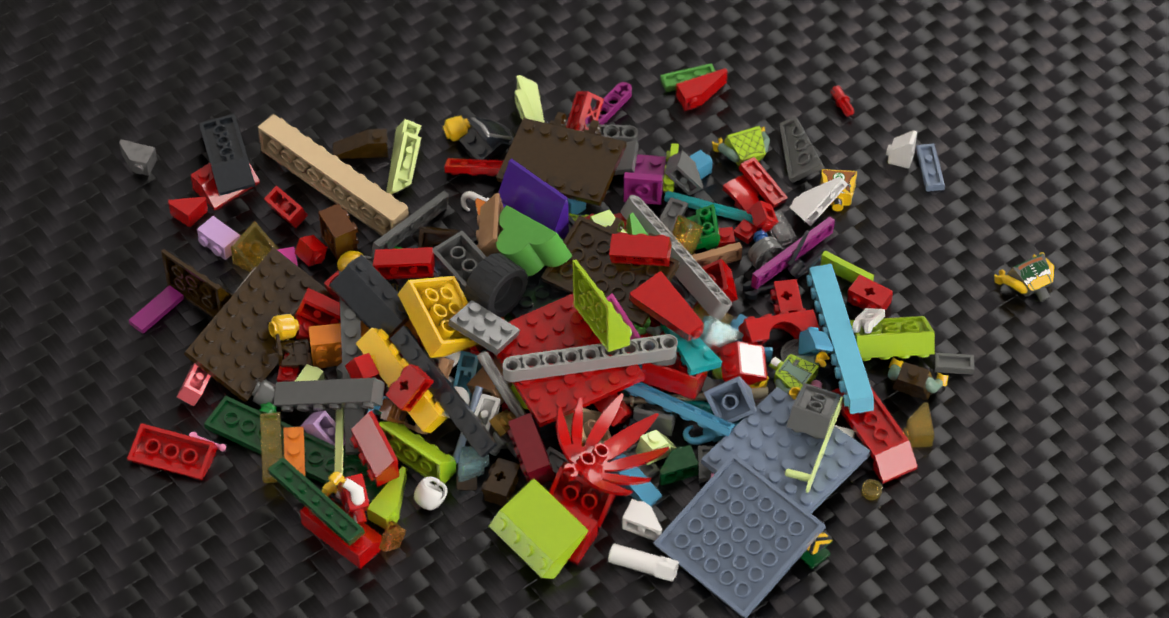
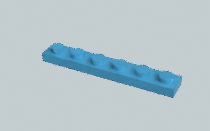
M642 382L624 389L632 396H640L649 404L660 405L663 410L671 413L675 412L682 419L693 420L698 423V426L715 430L716 434L723 437L729 436L736 426L731 422Z

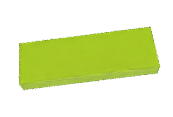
M824 251L821 255L820 265L832 264L836 275L854 283L859 275L872 281L874 280L873 274L827 251Z

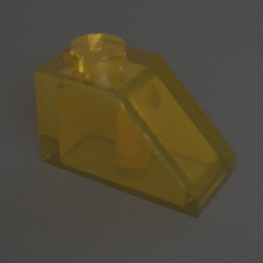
M928 402L923 403L908 419L907 427L903 429V433L908 438L911 448L933 446L934 430Z

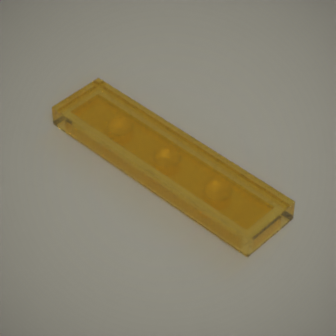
M280 412L260 414L263 483H273L278 481L268 473V468L282 458Z

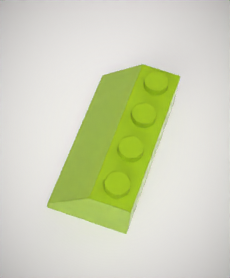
M390 421L379 423L397 459L424 477H435L445 484L456 473V461L451 455H446L436 445L429 444L422 436L414 434L404 424L400 425Z

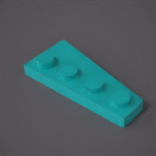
M660 323L665 334H671L677 338V352L681 355L680 360L682 364L687 366L689 376L721 367L722 360L700 338H692L690 341H686Z

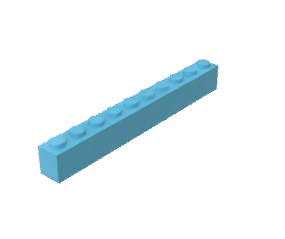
M832 264L809 268V275L806 276L808 287H812L810 288L812 300H816L814 301L815 311L820 313L818 314L819 324L824 326L822 331L826 332L833 346V352L830 354L832 366H836L835 376L836 379H840V392H844V406H848L850 414L873 411L874 396Z

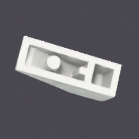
M837 177L802 193L793 200L790 208L811 226L844 190L848 183L841 177Z

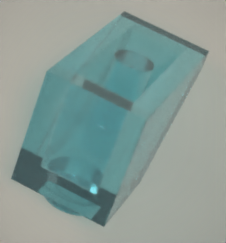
M704 316L702 321L704 323V331L699 338L711 348L712 345L722 347L742 338L744 334L716 318Z
M461 447L459 482L483 475L485 467H489V455L483 458L479 456L473 447Z

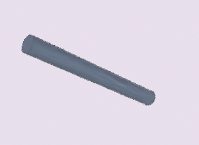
M475 386L469 405L473 413H475L483 390L479 386ZM462 432L453 455L457 464L460 462L467 440Z

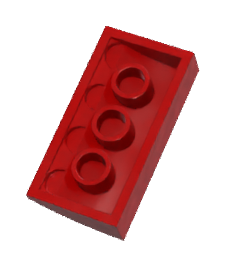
M141 423L127 460L202 480L218 448L214 442Z

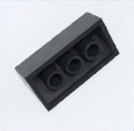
M362 254L329 284V287L369 329L372 327L383 329L390 336L410 319L398 296V292Z

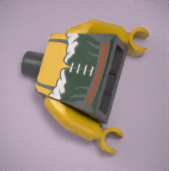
M1043 252L1039 253L1038 256L1033 254V258L1014 266L1007 273L1008 275H1005L1004 270L999 271V276L994 274L995 283H1004L1025 297L1036 293L1040 302L1051 297L1046 288L1053 283L1054 265L1045 258Z

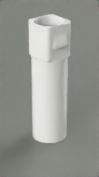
M615 543L612 545L608 559L610 563L648 573L669 581H673L676 577L679 561Z

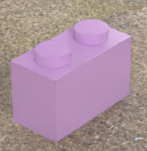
M214 216L197 229L199 243L204 247L207 246L216 256H221L225 260L242 247L240 235Z

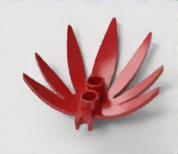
M621 393L599 417L583 447L581 445L583 435L582 397L577 401L573 413L571 438L562 408L559 406L556 413L557 437L561 450L570 463L566 464L561 472L565 473L568 471L571 473L568 478L569 481H573L580 474L589 485L605 493L631 495L633 491L617 485L644 484L650 482L651 478L605 472L624 471L644 465L666 453L669 447L624 457L611 462L608 461L621 455L634 445L657 419L658 413L625 428L604 443H599L617 413L623 398V393Z

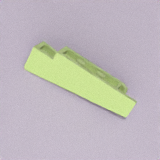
M516 76L515 104L521 119L526 118L544 122L537 84L523 76Z
M406 119L399 124L395 132L386 192L394 194L411 185L421 141L418 133L421 125Z

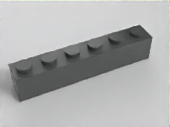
M376 378L276 382L274 405L280 407L283 412H293V409L302 412H308L309 409L324 411L325 408L341 410L342 407L350 410H357L358 407L374 409V406H382L385 382Z

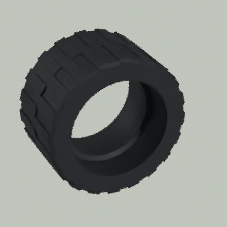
M500 253L491 254L485 257L473 269L465 286V297L468 302L472 300L501 318L510 313L523 297L528 283V276L523 268Z

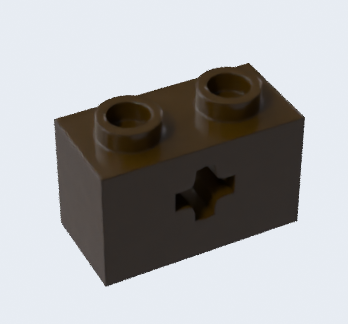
M498 458L495 465H491L489 478L483 482L481 489L484 492L485 501L505 506L510 501L521 477L520 464Z

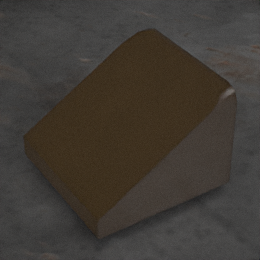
M458 468L457 490L477 489L478 468Z

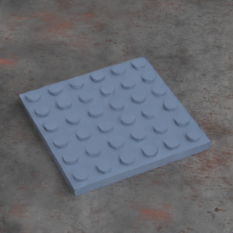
M777 387L756 407L757 411L746 416L733 428L729 436H725L701 459V464L713 473H716L734 453L809 513H812L870 456L871 450L834 426L810 491L806 493L808 482L786 477L785 471L786 469L811 474L824 439H815L809 434L794 432L791 428L786 427L795 400Z
M733 453L657 538L654 545L669 558L679 561L680 567L740 616L747 618L826 526Z

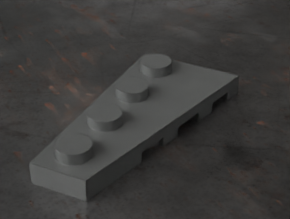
M796 116L779 123L789 180L794 183L825 169Z

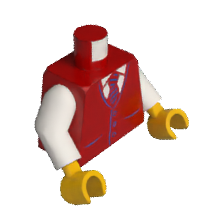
M333 472L328 477L330 482H327L322 487V492L328 497L332 493L336 494L335 497L342 501L345 513L353 515L354 521L358 524L366 522L365 511L369 507V500L363 475L357 474L344 478L340 472Z

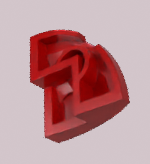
M745 175L732 179L723 185V191L735 200V206L740 210L747 211L759 201L758 191Z

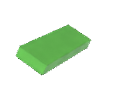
M712 64L663 74L661 75V81L665 91L669 92L676 90L677 83L715 72Z

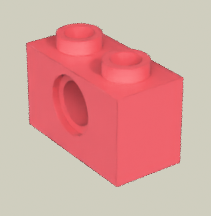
M194 363L177 398L194 406L202 396L211 376Z

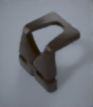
M276 334L275 346L278 349L279 366L298 368V366L304 368L306 364L312 366L307 338L299 339L298 341L280 342V336ZM282 350L289 354L288 357H286L283 360Z

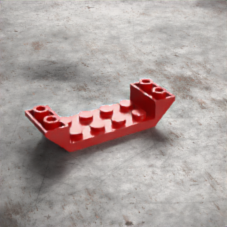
M871 387L874 396L873 411L850 414L848 406L845 407L843 402L840 412L862 444L871 450L870 455L874 459L873 470L884 484L917 469L918 466L908 438ZM839 388L831 391L842 395L841 397L844 395V392L841 393Z

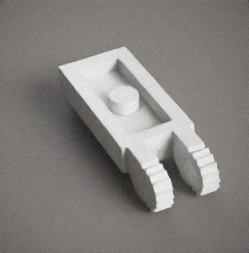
M866 308L855 318L853 332H860L862 326L865 333L870 334L872 328L885 317V309Z

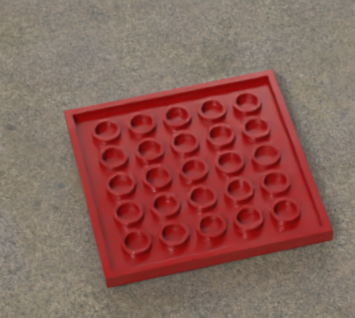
M570 294L509 321L508 323L520 329L519 335L498 353L496 357L503 367L504 359L510 356L602 343L574 307L573 294ZM637 364L512 383L539 427H542L556 420L559 406H561L564 416L574 412L580 397L583 399L584 408L644 381L645 375Z

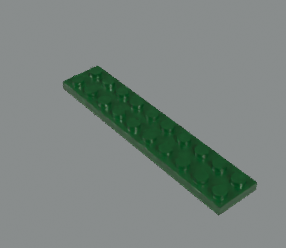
M226 395L204 423L205 429L276 462L284 457V428L293 427ZM304 432L305 474L312 479L326 484L330 482L328 477L335 471V446ZM343 450V477L362 474L370 504L387 483L377 487L375 481H371L368 477L366 464L362 465L358 456L346 455L345 450Z

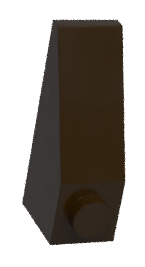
M368 129L333 143V155H336L339 159L388 157L387 129Z

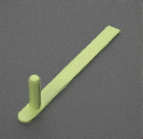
M843 397L839 400L812 473L807 474L791 469H786L785 471L786 477L808 482L806 493H809L843 405Z
M344 407L341 410H336L334 472H340L342 475Z

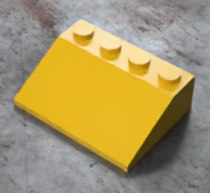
M455 276L408 280L399 291L398 296L430 358L448 356L478 344L448 325L449 320L468 304Z

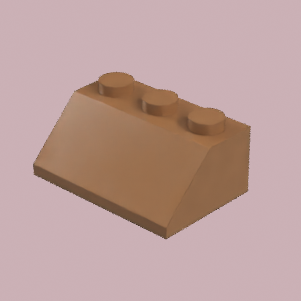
M499 193L494 194L480 208V215H477L479 230L476 231L478 241L476 246L486 257L491 254L500 253L496 242L498 241L499 234L503 231L499 223V217L504 207Z

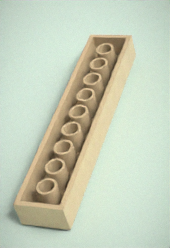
M273 114L258 126L262 152L336 204L339 203L343 209H346L350 214L383 236L409 217L408 207L405 203L396 200L392 194L386 193L376 183H372L363 174L353 170L350 165L340 161L336 155L330 154L323 146L317 145L310 137L304 136L297 128L287 124L284 119Z

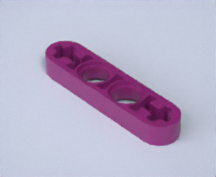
M621 82L617 84L603 98L601 111H606L607 114L599 115L598 121L600 125H604L631 98L632 86L629 83ZM616 100L618 103L610 104L609 101ZM589 116L586 118L585 124L591 123Z

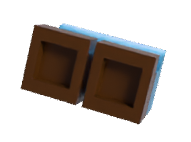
M383 396L382 406H374V409H368L367 411H373L374 414L381 415V419L398 424H404L408 415L407 411L398 408L387 396Z

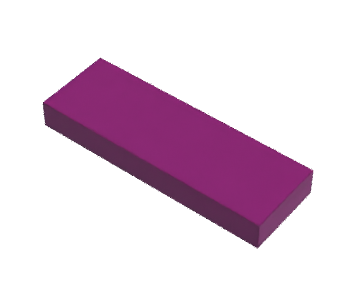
M169 285L129 319V324L144 334L184 299L183 294Z

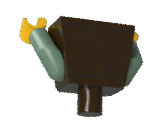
M895 357L890 362L888 377L891 380H895L892 388L894 390L928 401L930 393H936L942 386H947L949 375L937 373V377L934 380L931 372L927 369L903 362L902 360L899 361Z

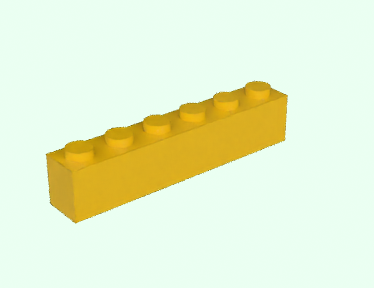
M372 327L356 342V345L363 354L370 353L380 373L379 375L389 387L399 378L402 369L408 366L409 363L405 358L401 357L396 346L393 343L391 344L388 340V334L383 329ZM429 389L414 408L408 412L419 428L427 433H432L448 418L439 402L433 399Z

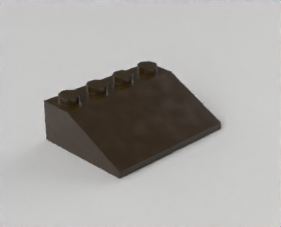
M165 249L161 251L167 285L183 294L186 300L214 318L233 294L228 293L219 284L213 283L206 275L200 274L191 265L185 264Z

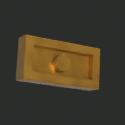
M506 409L490 419L489 422L501 437L508 433V429H511L508 421L516 419V416Z

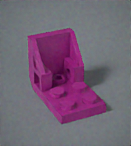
M637 154L634 173L625 172L624 202L628 200L630 195H635L641 198L645 204L661 205L666 157Z

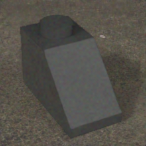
M683 150L669 157L664 172L689 196L703 189L694 160Z

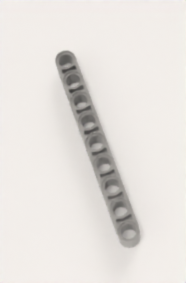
M630 195L621 209V214L627 220L629 215L634 213L648 235L652 233L654 235L670 237L672 245L670 257L680 261L681 264L675 276L711 317L716 320H722L732 305L731 300L645 202L638 196Z
M666 334L630 339L629 346L608 352L603 344L510 356L503 361V378L508 382H517L670 360L676 356L678 340L675 336Z

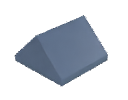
M740 376L704 391L714 415L728 422H735L757 411L752 390Z

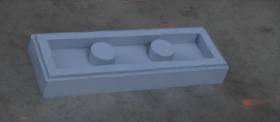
M916 145V153L926 191L944 190L945 184L935 145Z

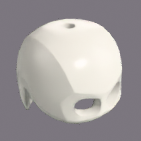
M426 477L416 487L414 500L420 507L434 510L444 501L448 489L439 479Z

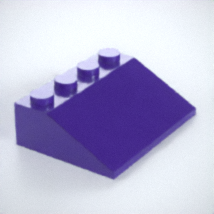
M510 159L499 190L503 207L505 208L507 205L557 232L563 240L569 233L568 198L522 165Z

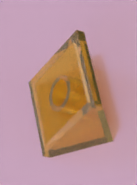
M678 215L672 234L689 254L693 255L704 226Z
M253 222L231 246L233 264L251 272L254 267L261 263L273 247L275 249H278V247L260 226Z

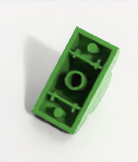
M507 205L502 210L499 223L503 231L498 236V241L496 242L497 249L502 255L523 268L527 276L536 274L544 266H560L572 257V254L557 232Z

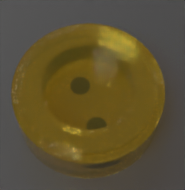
M867 480L863 483L862 495L866 499L876 500L881 496L882 485L878 481Z

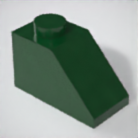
M691 445L678 447L670 452L660 470V486L698 475L699 463Z

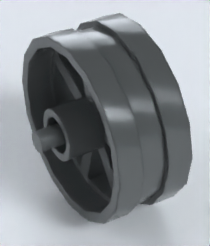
M765 237L757 241L750 248L748 259L758 270L784 250L775 237Z

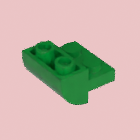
M714 204L697 209L696 215L681 220L685 249L688 252L706 248L709 251L716 248L720 243Z

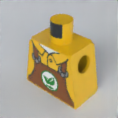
M822 169L821 185L837 177H841L848 183L844 190L830 204L834 211L843 210V205H851L856 186L857 171Z

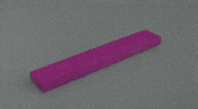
M828 217L809 231L795 260L833 233L835 223L833 218ZM801 238L753 273L751 286L754 289H758L789 266L787 262L793 256Z

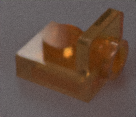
M393 520L389 521L381 537L382 541L379 548L384 552L399 548L406 530Z

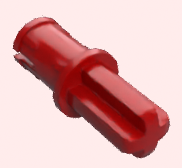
M834 86L830 93L835 98L836 105L842 109L845 116L853 115L854 108L849 102V97L844 94L840 86Z

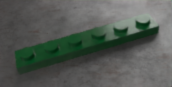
M284 457L268 468V473L349 546L365 534L364 529Z

